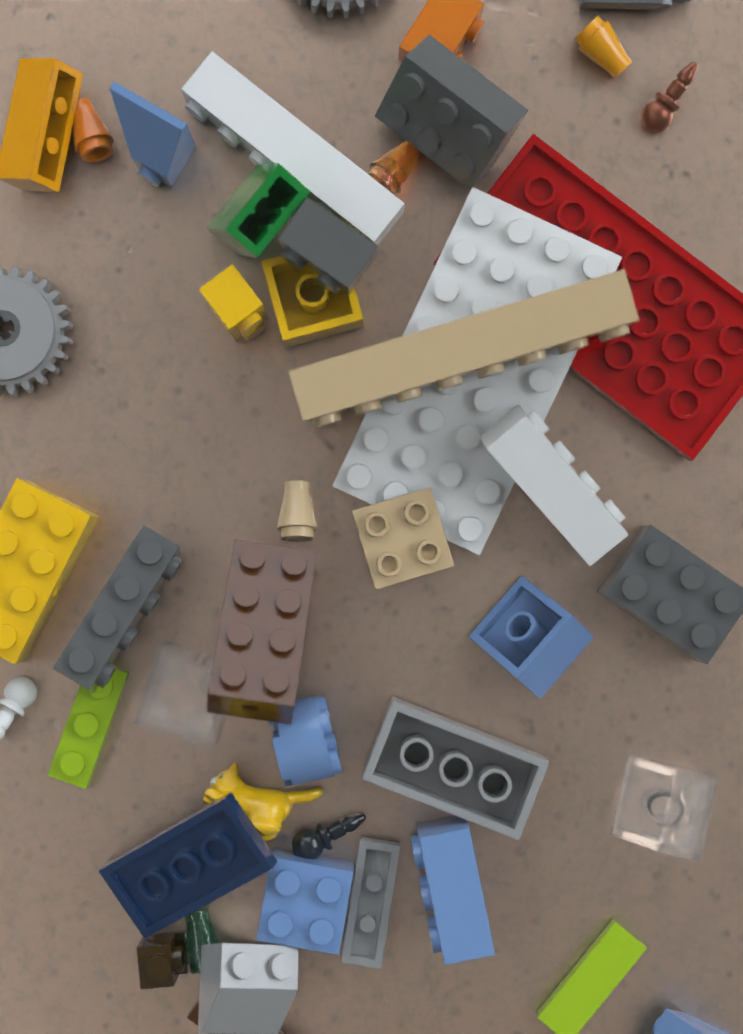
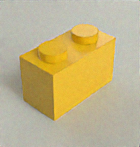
M233 264L199 288L208 305L236 342L243 337L248 341L257 336L266 327L263 322L268 319V315L262 302Z

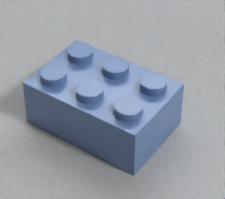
M452 815L416 823L418 835L411 836L416 868H425L426 875L419 876L425 911L434 910V916L427 917L433 953L442 952L445 965L495 955L467 820Z

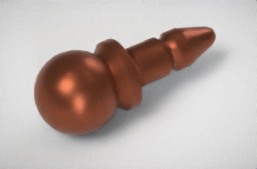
M691 62L679 71L677 78L666 89V93L662 94L657 91L655 94L656 100L648 102L642 108L640 120L646 130L659 133L670 126L673 112L680 109L675 101L680 99L686 91V87L692 83L698 68L697 62Z

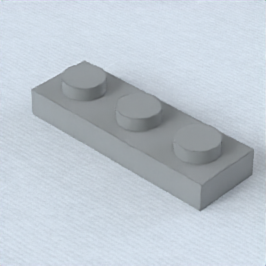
M360 837L341 963L382 969L401 847L399 842Z

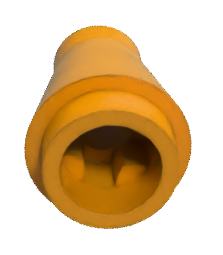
M599 16L592 20L574 38L580 46L577 50L609 72L613 78L617 77L632 62L609 21L607 20L604 23Z

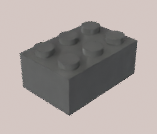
M429 34L404 57L375 117L471 190L492 169L529 110Z
M652 525L641 526L597 591L598 594L685 654L707 665L743 613V587Z

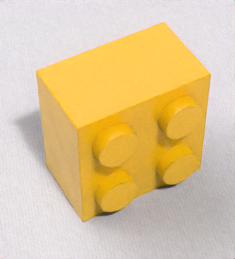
M282 256L261 261L285 348L363 327V316L355 287L350 295L342 290L334 294L316 280L319 274L306 265L300 270Z

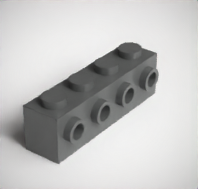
M143 525L53 669L93 693L98 686L104 688L116 670V666L112 665L117 655L121 650L127 652L137 637L139 631L135 627L142 615L144 614L148 617L156 607L161 595L157 594V591L165 579L171 581L183 562L179 558L181 555L180 547Z

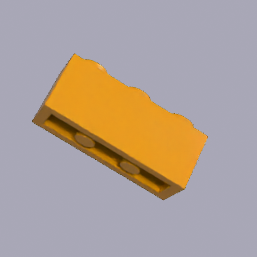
M57 58L19 59L0 151L1 181L24 191L59 192L83 78L82 72Z

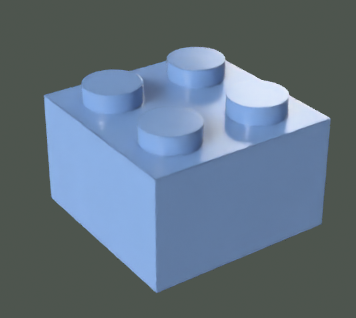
M274 847L272 854L278 862L273 869L268 871L256 940L339 955L354 873V861L320 856L317 859H306L296 856L292 850Z

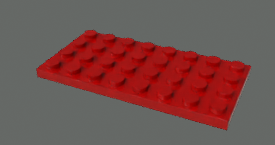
M533 133L487 194L621 256L622 259L616 271L625 269L639 318L637 322L629 325L630 333L601 343L598 335L587 338L588 345L578 349L569 369L687 460L693 461L743 396V293ZM441 253L439 254V256H438V257L436 258V260L434 261V264H433L434 266L436 265V263H437V261H438V259H439Z

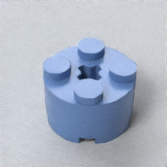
M313 695L296 699L291 724L269 722V725L273 724L275 729L272 742L283 782L285 781V788L335 777V774L342 773L335 734L332 732L325 695L320 697Z

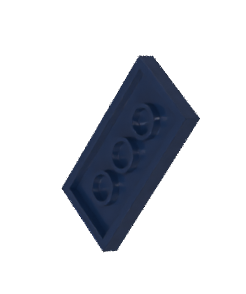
M229 792L109 861L99 870V873L145 939L273 869L278 861L232 792Z

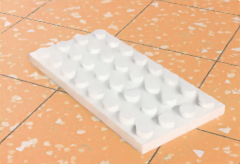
M472 187L403 336L616 271L622 257ZM558 347L546 350L547 358L535 363L519 367L518 361L513 360L503 363L505 370L495 375L479 379L477 372L463 375V384L438 391L437 384L420 388L422 396L398 403L396 396L380 400L382 404L381 409L366 413L332 486L371 505L431 487L446 539L480 556L515 483L514 479L486 449L480 436L518 404L527 415L534 410L544 421L578 350L560 355Z

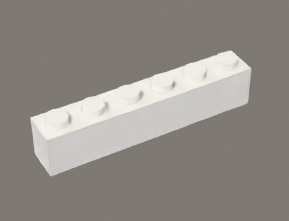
M211 51L181 90L187 102L185 108L195 118L203 123L206 119H209L219 127L216 132L229 145L236 148L240 144L251 153L248 158L255 165L281 164L311 191L307 196L309 199L377 246L403 215L405 207L403 201L213 51Z

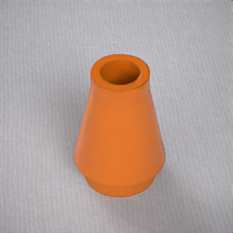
M89 98L78 99L72 127L75 153L80 155L84 162H100L113 153L112 145L114 139L94 109L92 101Z

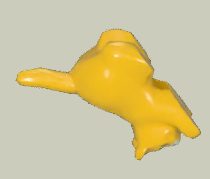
M233 763L228 770H224L211 778V788L205 791L202 801L209 805L232 792L262 839L269 841L275 838L281 830L282 822L289 815L293 804L312 802L322 796L323 789L313 788L282 792L275 789L249 786L240 778L238 764Z

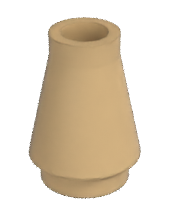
M302 480L285 482V492L277 530L281 531V540L291 542L313 540L314 531L318 528L309 492V482Z

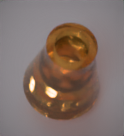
M404 140L401 144L370 164L371 170L367 174L392 194L400 193L424 154Z

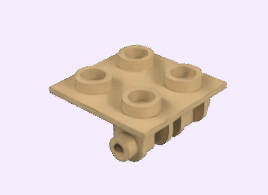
M431 487L352 511L375 590L454 566Z

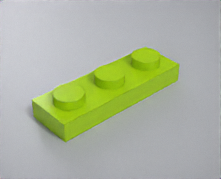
M116 667L107 685L104 688L98 686L94 693L81 685L79 686L47 776L83 789L89 787L127 683L129 671Z

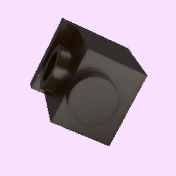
M185 931L155 933L145 939L142 937L137 946L140 990L172 987L175 985L179 974H188Z

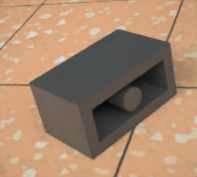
M308 197L278 238L280 248L284 250L281 256L300 270L306 265L319 274L316 280L334 294L342 290L350 295L378 253V246Z

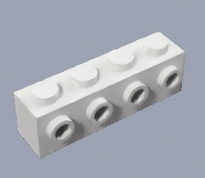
M518 404L482 434L480 438L491 455L588 565L591 566L629 535L620 523L626 517L611 499L605 503L599 499L595 493L601 488L586 470L580 474L575 471L570 465L575 458L560 440L553 445L544 435L550 429L534 410L527 415Z

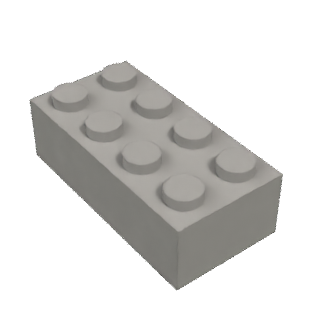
M392 696L363 769L362 779L520 840L550 761L543 754Z

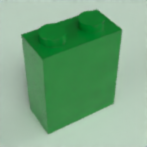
M279 163L256 165L207 225L206 229L234 253L258 258L311 191Z

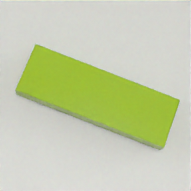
M612 919L536 1012L537 1018L556 1034H578L646 951L647 947L616 920Z

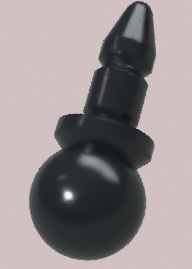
M364 813L347 815L342 820L329 824L327 828H323L320 822L316 825L315 829L304 828L299 830L292 840L294 854L306 859L319 858L324 849H333L330 843L331 840H337L345 836L347 832L356 830L365 821L366 815Z

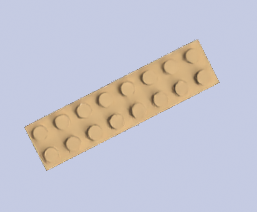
M623 269L288 371L302 420L314 421L315 427H321L343 420L340 412L353 408L356 415H361L381 409L382 404L380 400L396 396L397 402L401 403L421 397L422 392L420 388L437 384L438 391L463 384V375L477 372L478 378L481 379L503 372L505 370L503 363L517 360L519 367L541 361L547 358L546 350L558 347L559 354L561 355L584 348V346L588 345L587 338L598 335L600 343L630 333L629 325L637 322L639 318L626 272Z

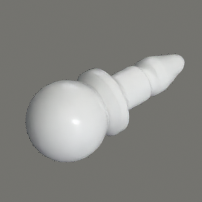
M15 677L5 686V698L0 699V706L3 708V710H0V740L5 735V730L13 722L14 715L23 717L25 714L24 708L31 706L37 698L36 684L28 677Z

